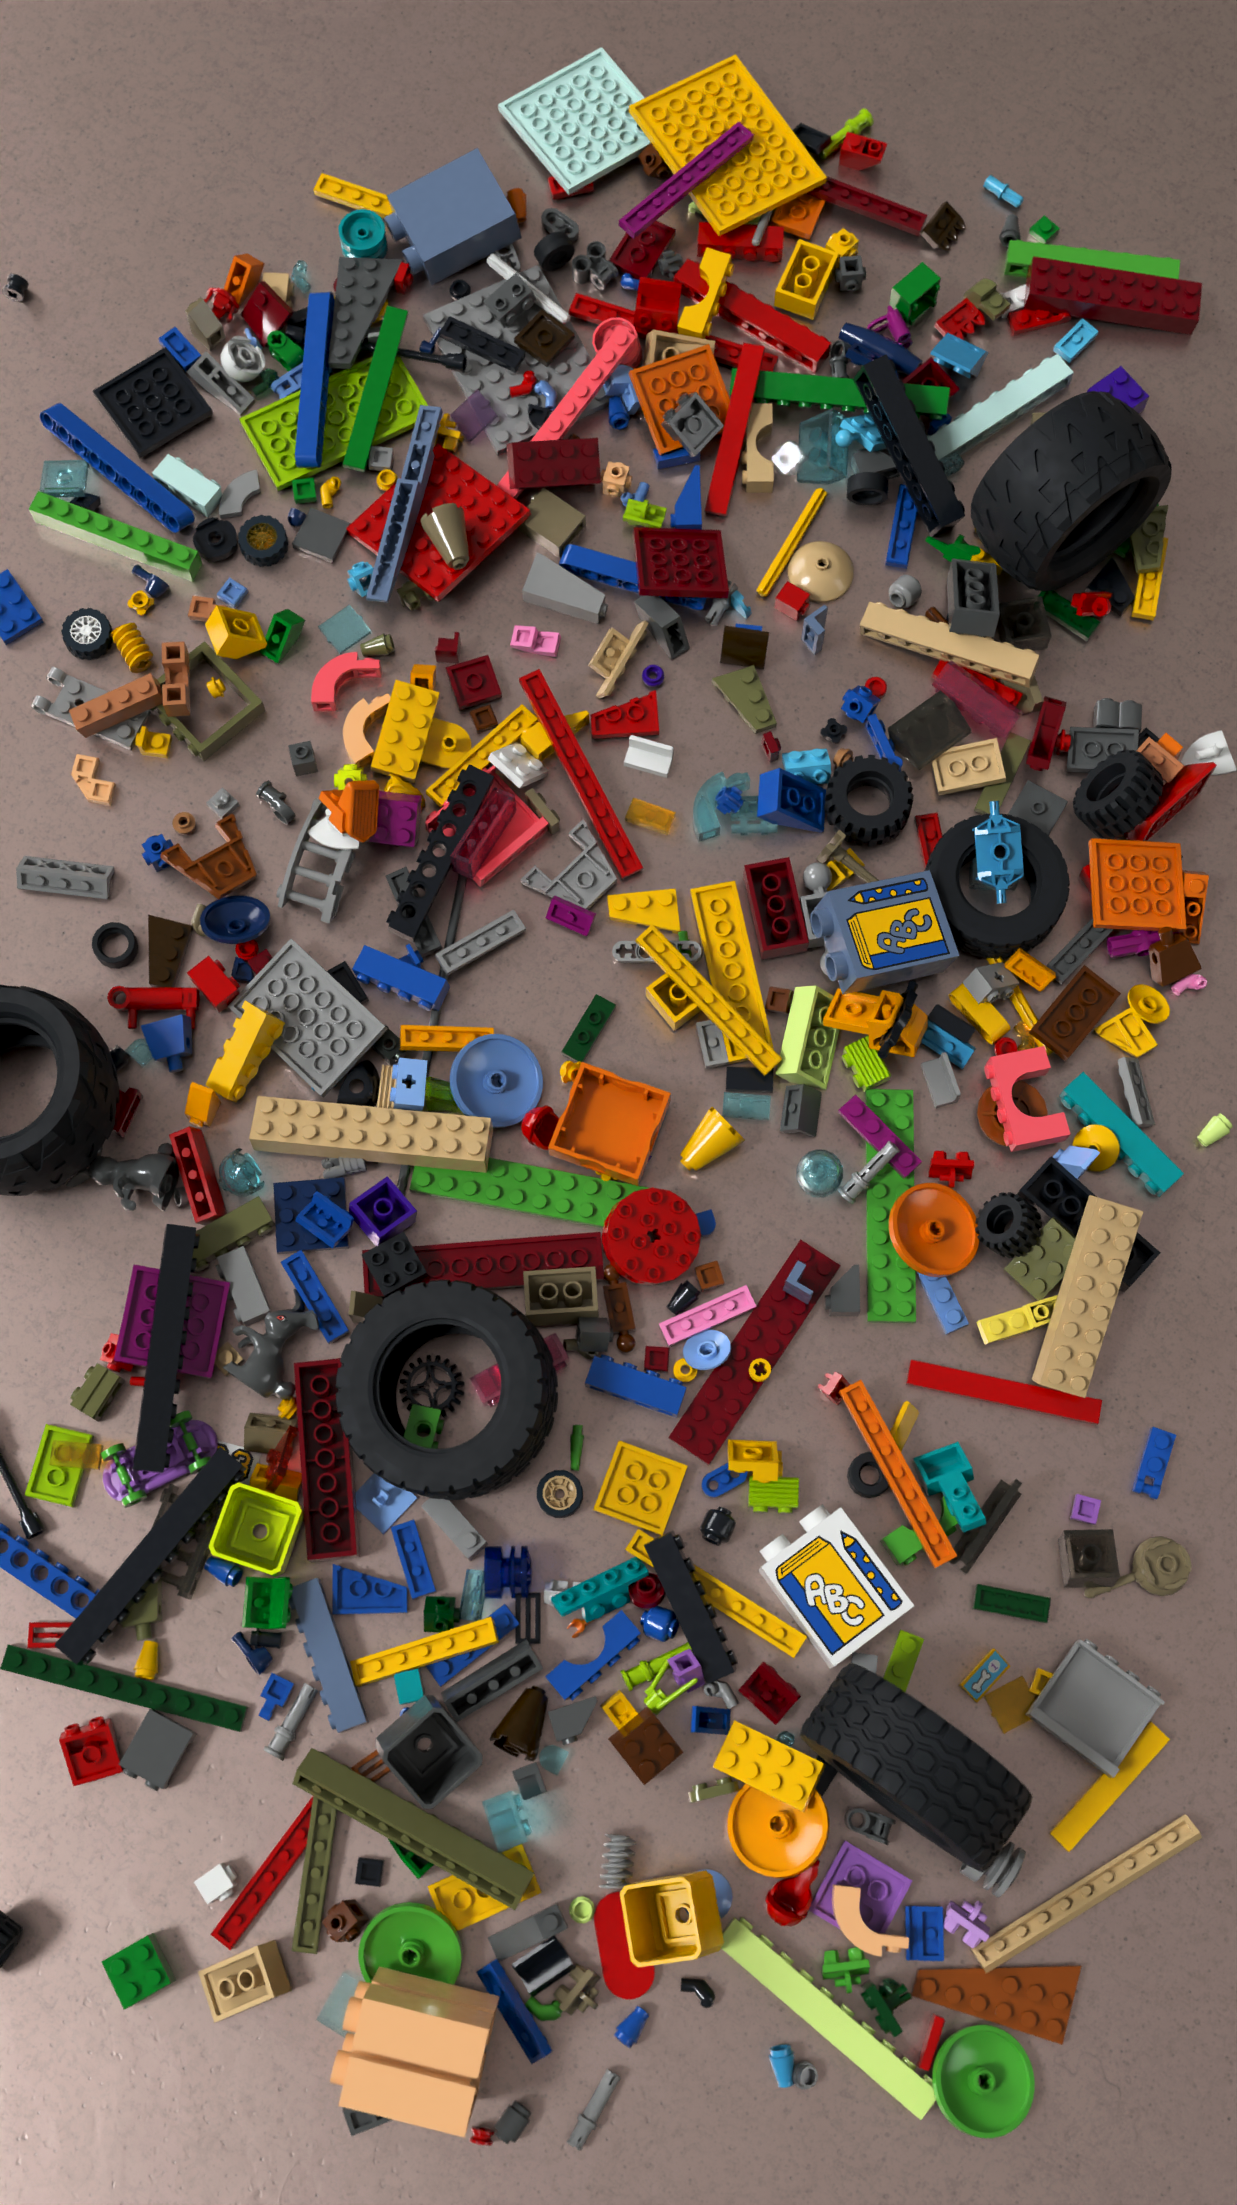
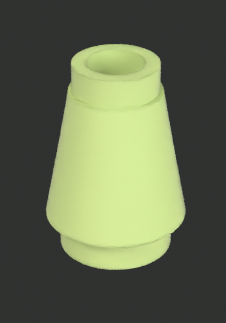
M1219 1113L1211 1118L1197 1136V1139L1204 1147H1208L1229 1134V1130L1233 1126L1224 1115Z

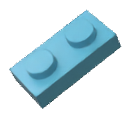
M1082 318L1054 346L1053 351L1070 363L1097 337L1099 331Z

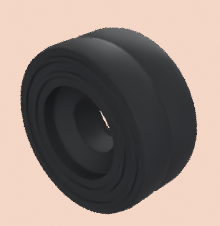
M561 231L545 236L534 249L535 258L545 271H554L563 267L572 259L575 253L574 246L569 237Z

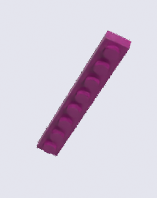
M738 121L619 220L618 226L633 239L636 238L753 141L754 134Z

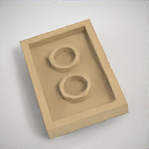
M997 738L930 752L939 796L1006 782Z

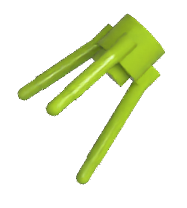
M668 1660L665 1661L652 1684L644 1691L648 1695L644 1702L656 1715L668 1703L698 1682V1679L694 1678L670 1696L661 1688L655 1690L669 1667Z

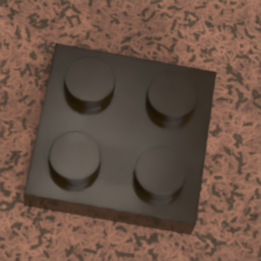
M541 309L514 337V343L548 367L575 339V333Z

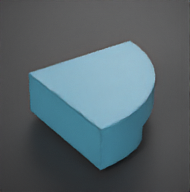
M736 590L731 595L730 606L747 619L752 614L751 608L744 604L742 601L744 596Z

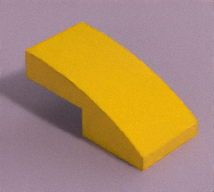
M848 848L846 850L847 854L861 866L865 867V864L852 849ZM830 861L827 866L832 872V882L827 891L835 890L854 876L855 873L842 862Z
M620 1690L600 1705L618 1730L638 1714Z

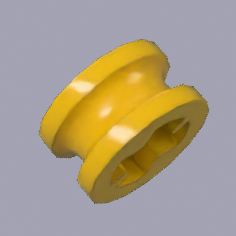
M762 1358L752 1361L749 1367V1375L754 1381L762 1382L770 1376L771 1366L768 1361ZM759 1364L764 1365V1371L767 1373L764 1376L762 1373L760 1376H757L755 1374L756 1370L753 1367L755 1365L759 1367Z

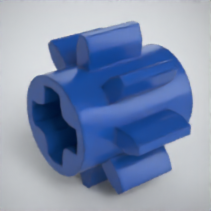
M735 786L732 788L723 787L715 798L718 804L717 809L723 814L730 812L735 814L744 802L742 796H740L742 791Z

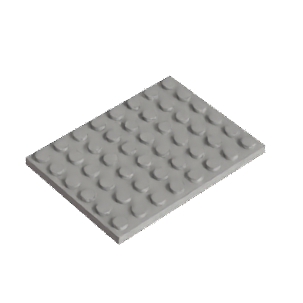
M539 265L519 273L562 308ZM504 279L423 315V318L432 336H434L439 327H443L448 317L451 316L523 350L514 343V337L542 308L534 303L530 309L524 310L518 315L514 323L503 328L488 310L484 300L507 281ZM570 320L564 326L575 333V339L548 367L525 351L526 356L516 373L440 338V336L437 339L436 343L443 355L458 353L467 356V366L464 373L451 371L497 455L507 452L506 444L529 442L539 430L529 420L528 404L544 408L546 404V397L543 394L538 395L534 388L530 394L511 398L509 387L521 385L524 379L523 374L526 371H533L537 378V383L541 380L547 381L556 391L557 407L592 361ZM603 386L577 420L609 407V398L612 396H606Z

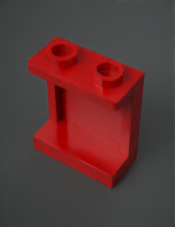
M640 277L633 326L676 333L682 283Z

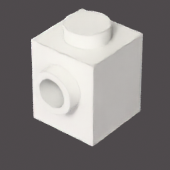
M221 1863L194 1883L207 1904L214 1902L218 1898L222 1902L234 1893L232 1888L237 1885L235 1881L237 1875L230 1865L226 1866L224 1863Z

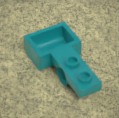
M959 1442L913 1458L915 1471L927 1496L942 1492L950 1514L955 1516L963 1532L986 1524V1518L967 1482L974 1480L973 1468Z

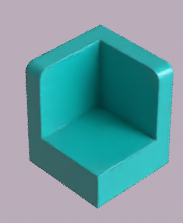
M417 1668L394 1675L400 1705L417 1702L425 1695L420 1669Z

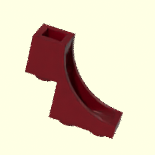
M1047 696L1044 697L1026 764L1030 765L1029 767L1034 770L1043 771V769H1049L1055 742L1066 709L1065 701Z

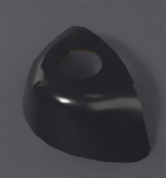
M370 1060L359 1063L345 1078L338 1095V1104L376 1106L380 1077L376 1067ZM359 1079L364 1083V1088L360 1093L350 1091L349 1084L352 1080Z

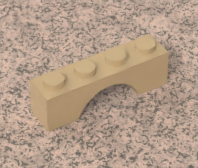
M753 403L743 444L746 445V451H742V464H746V470H742V484H746V493H772L773 462L764 458L756 448L761 439L772 434V403Z

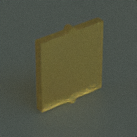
M1023 1675L984 1695L992 1711L991 1716L995 1717L1003 1734L1031 1720L1025 1714L1034 1703L1035 1694L1029 1692V1687Z

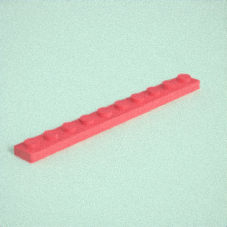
M618 326L531 441L562 440L637 342V338L621 326ZM508 471L497 484L499 488L514 499H517L524 490H510Z

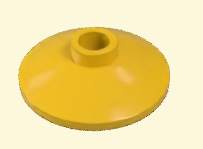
M1143 984L1135 985L1129 990L1128 1003L1135 1014L1141 1019L1159 1024L1169 1017L1170 1008L1168 1002L1159 991Z
M1092 1124L1082 1128L1076 1134L1073 1146L1090 1148L1094 1145L1100 1152L1088 1170L1103 1171L1110 1168L1117 1161L1120 1153V1144L1117 1136L1109 1128L1099 1124Z

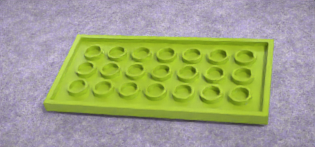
M398 356L395 360L372 446L381 444L414 428L420 405L428 406L405 364ZM372 357L353 365L351 369L342 370L329 377L321 467L297 468L295 447L300 390L239 418L245 433L277 491L291 486L292 480L306 479L344 461Z

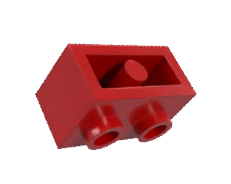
M207 956L189 970L187 974L195 986L220 1013L237 997L240 985L232 976L228 978L223 973L226 969L218 959L213 961L210 956Z

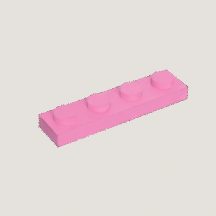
M747 1285L663 1321L659 1323V1327L670 1347L751 1311L757 1306Z

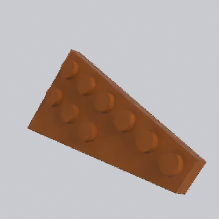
M1081 1965L996 1967L987 1974L983 1968L917 1969L911 1996L1063 2045Z

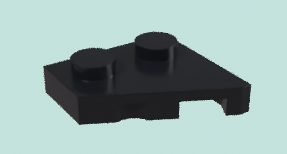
M1113 558L1107 562L1085 590V592L1112 593L1109 599L1111 611L1120 617L1135 599L1132 590Z

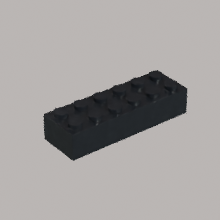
M1050 1157L1017 1193L1018 1196L1037 1209L1043 1222L1047 1224L1054 1216L1074 1236H1077L1089 1195L1097 1197L1053 1157ZM1138 1232L1119 1288L1122 1292H1125L1161 1253Z

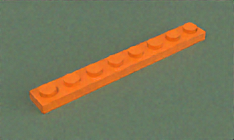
M862 1380L840 1390L839 1393L933 1567L937 1568L957 1557L955 1550Z

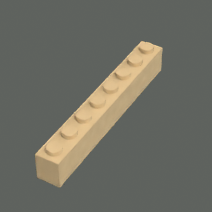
M880 602L868 603L860 623L861 635L946 662L949 661L955 665L1028 688L1039 665V655L1033 650H1022L1008 642L1000 643L993 641L988 636L979 637L977 635L949 632V624L936 623L930 621L925 616L911 615L903 609L895 610L888 608L887 605Z

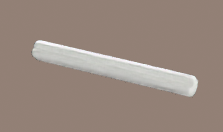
M491 254L487 258L488 265L506 280L517 273L534 293L537 299L534 303L561 324L565 325L570 320V316L565 310L497 255Z

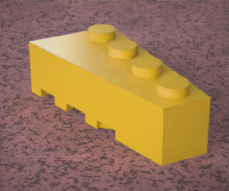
M246 1000L241 1007L245 1010L241 1019L236 1018L233 1027L236 1028L233 1036L230 1039H226L224 1043V1056L217 1058L205 1084L224 1098L233 1102H237L238 1099L243 1097L246 1092V1086L256 1076L259 1065L269 1055L270 1047L275 1039L282 1034L283 1026L285 1025V1022Z

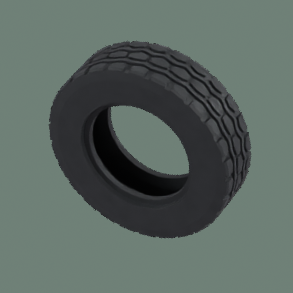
M990 813L979 814L969 817L968 820H962L955 824L954 828L951 827L943 834L929 857L925 871L930 870L956 947L978 957L998 959L1000 956L1002 958H1009L1019 948L1028 952L1030 948L1033 949L1040 944L1060 919L1070 890L1068 888L1070 885L1069 873H1067L1068 868L1058 846L1053 843V840L1046 833L1041 831L1042 829L1022 818L1002 814V817L1020 824L1023 869L1031 890L1030 904L1023 911L1006 917L991 916L977 910L968 902L961 890L959 873L962 866L976 858L975 835L972 829L990 816ZM1001 845L996 846L994 849L995 856L1002 858L1005 856V848Z

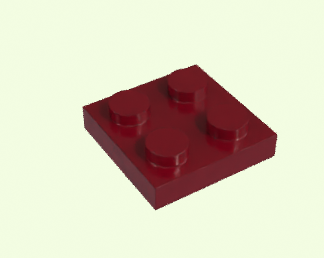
M488 655L445 667L459 710L502 697Z

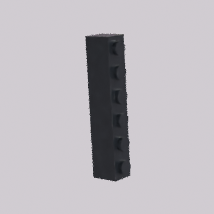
M671 1531L647 1542L644 1547L692 1652L701 1665L707 1684L734 1673L737 1669L736 1664H738L737 1657L732 1649L728 1650L725 1641L728 1640L723 1627H718L714 1620L717 1617L715 1609L711 1603L707 1604L703 1596L706 1594V1590L701 1580L696 1581L693 1574L696 1569L691 1558L685 1557L682 1550L685 1548L681 1536L679 1534L675 1535L674 1531Z

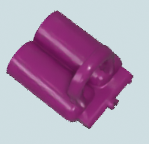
M889 305L887 307L888 313L872 321L867 326V329L879 333L889 328L895 342L907 349L913 343L911 333L899 310L893 309ZM887 320V323L881 325L876 329H872L875 325Z

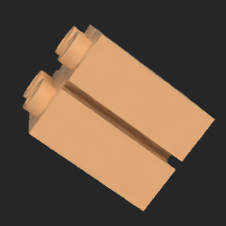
M379 1966L371 1983L359 1980L354 1997H350L342 2030L354 2032L355 2034L347 2032L342 2050H338L332 2069L330 2083L343 2086L338 2106L465 2138L476 2103L487 2052H484L485 2046L489 2045L500 1996Z

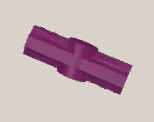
M1134 930L1130 934L1109 937L1107 939L1108 954L1111 956V959L1136 954V956L1149 955V946L1160 940L1158 931Z

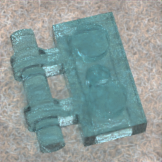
M742 796L744 802L741 808L735 814L730 812L731 821H740V824H731V833H740L741 836L748 835V833H761V835L777 833L776 824H768L767 821L757 817L758 796ZM760 820V824H747V821Z

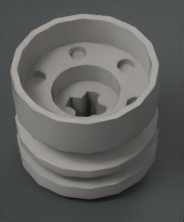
M1009 1842L1003 1847L999 1855H996L993 1864L984 1872L977 1871L962 1863L960 1873L974 1882L980 1879L983 1874L986 1875L983 1888L989 1890L993 1886L992 1894L999 1898L1017 1878L1026 1851L1019 1847L1012 1854L1015 1844Z

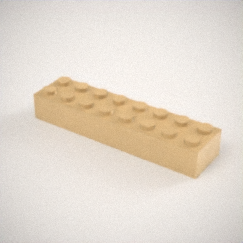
M1089 1195L1032 1377L1034 1382L1079 1397H1086L1143 1211Z

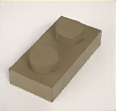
M533 788L526 791L525 803L539 819L544 817L548 821V831L551 835L558 832L560 821L558 814L553 809L550 811L541 793H536Z

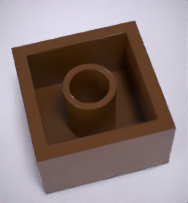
M648 1707L644 1708L608 1739L644 1785L684 1753Z

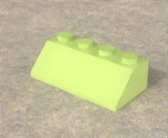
M816 985L795 987L780 1052L782 1060L777 1065L776 1075L791 1083L805 1084L809 1087L826 1090L840 1029L823 1026V1018L834 996Z

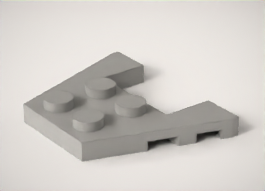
M582 820L569 832V837L584 851L553 881L534 866L521 878V883L549 897L557 896L588 910L617 882V878L598 847L597 841L588 829L587 823Z

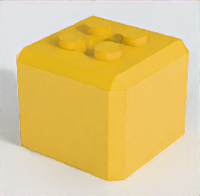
M706 1870L643 1880L625 1885L620 1892L630 1959L637 1967L698 1959L718 1952L722 1948L724 1939L713 1876ZM682 1907L686 1908L689 1912L687 1922L680 1918L679 1912Z

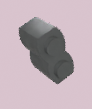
M1110 698L1098 700L1094 706L1093 728L1138 729L1140 733L1142 728V705L1132 700H1126L1122 703Z

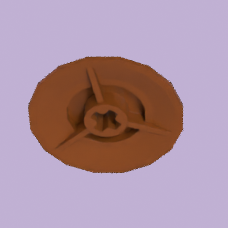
M1018 1081L1013 1084L1012 1099L1015 1106L1022 1113L1031 1117L1047 1116L1048 1112L1045 1101L1036 1088L1024 1081ZM992 1086L985 1090L978 1102V1121L981 1129L989 1139L999 1145L1007 1146L1003 1136L1005 1132L1004 1126L998 1120L997 1102L992 1099Z

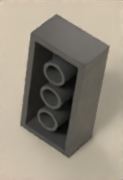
M952 558L947 578L949 632L971 634L979 637H994L1000 615L996 564Z

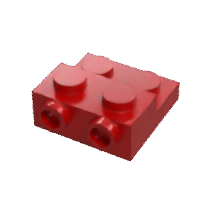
M103 1716L95 1717L89 1721V1725L79 1727L78 1723L71 1724L64 1728L65 1732H61L59 1742L73 1787L123 1772L124 1767L119 1765L121 1757L117 1748L118 1741L111 1718L104 1720Z

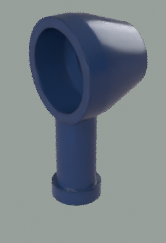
M137 564L132 568L133 575L146 581L145 591L152 597L158 598L170 587L156 575L142 569L140 565Z
M236 1633L231 1640L233 1643H236L245 1655V1658L256 1674L261 1675L272 1662V1656L265 1647L253 1650L243 1637V1633Z

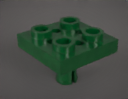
M870 1980L863 1983L861 1987L864 1992L860 1994L871 2011L875 2009L878 2013L874 2018L885 2034L890 2033L895 2038L903 2030L893 2016V2010L909 1999L911 2000L912 1996L903 1983L886 1996L881 1995Z

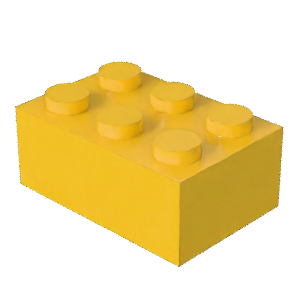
M799 239L775 290L774 306L814 320L835 274V269H837L839 253Z

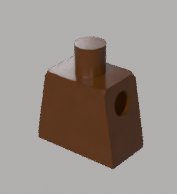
M1163 927L1158 930L1160 940L1149 946L1151 978L1154 982L1164 987L1202 969L1186 937L1179 933L1173 934L1171 927Z

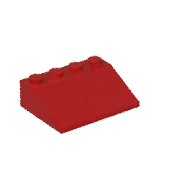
M1214 762L1186 765L1170 784L1166 783L1164 785L1162 796L1159 797L1160 801L1157 806H1154L1150 816H1147L1142 824L1135 826L1131 832L1124 833L1123 836L1127 840L1148 841L1201 793L1217 765Z

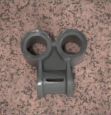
M598 241L591 242L587 246V256L577 255L572 260V277L578 284H585L590 280L598 289L604 290L606 284L612 278L615 279L619 275L616 267L606 260L604 244Z

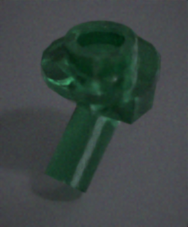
M269 368L261 370L260 376L263 383L252 388L255 396L267 391L271 384L279 379L278 373L275 370Z

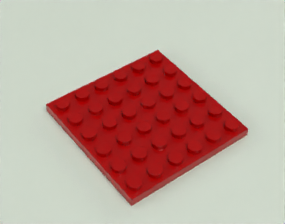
M437 444L433 448L435 454L416 524L399 573L439 602L529 518L531 512L526 506ZM396 483L346 528L350 536L376 555L380 547ZM455 503L459 508L461 505L464 510L469 561L464 568L459 570L448 567L421 525L422 516L427 513V516L433 513L432 508L442 504Z

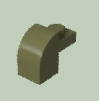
M987 278L981 279L967 290L963 296V300L967 297L981 313L984 311L993 321L1010 308V303L996 290L997 284Z

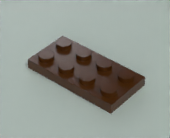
M1084 965L1029 1033L1066 1062L1121 993Z

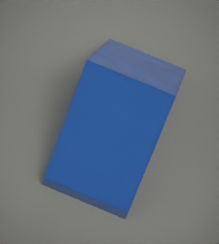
M692 1706L690 1733L728 1735L730 1731L731 1709Z

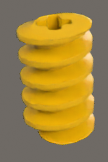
M135 623L121 625L111 632L110 636L113 638V642L117 645V649L121 652V656L125 659V663L129 666L132 673L146 671L152 664L150 660L153 658V652L149 651V646L145 644V639L140 637L141 632L136 630L137 625Z

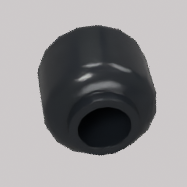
M718 1507L717 1510H708L700 1526V1531L703 1534L702 1538L717 1546H720L721 1543H727L736 1526V1521L731 1517L732 1512L723 1507Z

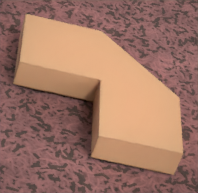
M76 754L71 775L88 802L111 806L116 784L95 779L100 763L99 758Z

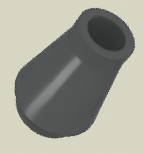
M1011 214L1006 217L1005 224L1000 233L999 239L1005 247H1008L1010 240L1016 241L1021 239L1019 219L1016 215Z

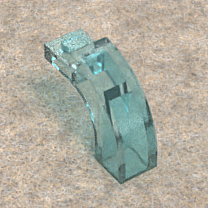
M722 771L708 779L699 789L693 807V828L698 842L720 835L721 826L715 813L717 805L715 798L718 792L725 786L727 788L735 786L740 791L750 789L751 780L748 772L743 774L735 773L726 779Z

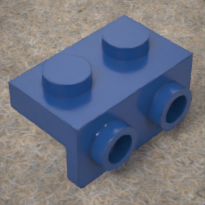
M316 1191L313 1194L312 1201L297 1215L295 1221L331 1248H334L351 1231L354 1218L347 1210L341 1209L333 1203L329 1197Z

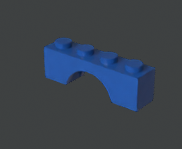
M622 1610L602 1626L605 1634V1645L597 1659L584 1665L572 1664L563 1660L545 1676L565 1701L568 1698L573 1701L583 1692L581 1686L587 1681L591 1684L602 1675L600 1670L606 1664L609 1667L613 1666L621 1659L619 1653L627 1648L630 1651L640 1642L638 1636L641 1635V1632Z

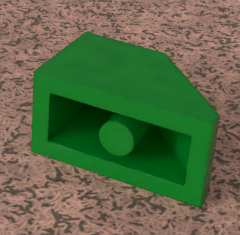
M289 609L275 613L265 637L267 646L261 649L260 653L277 664L280 663L299 639L305 619Z

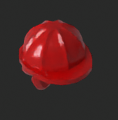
M545 1105L533 1108L526 1113L522 1119L521 1129L530 1144L540 1149L548 1150L559 1118L550 1106Z
M819 1859L797 1877L783 1879L768 1891L765 1897L767 1911L775 1923L781 1926H794L807 1917L812 1903L810 1886L818 1876Z

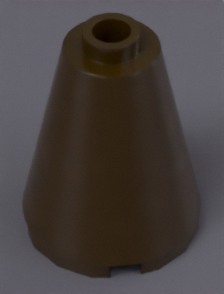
M532 1686V1688H526L492 1732L489 1740H495L493 1745L515 1757H518L519 1754L526 1755L524 1760L534 1761L536 1759L548 1704V1697L543 1689Z

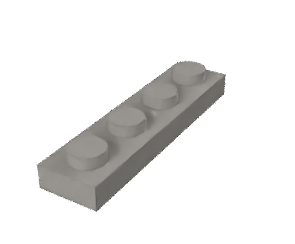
M512 910L436 953L435 957L448 976L525 932L526 927L515 910Z

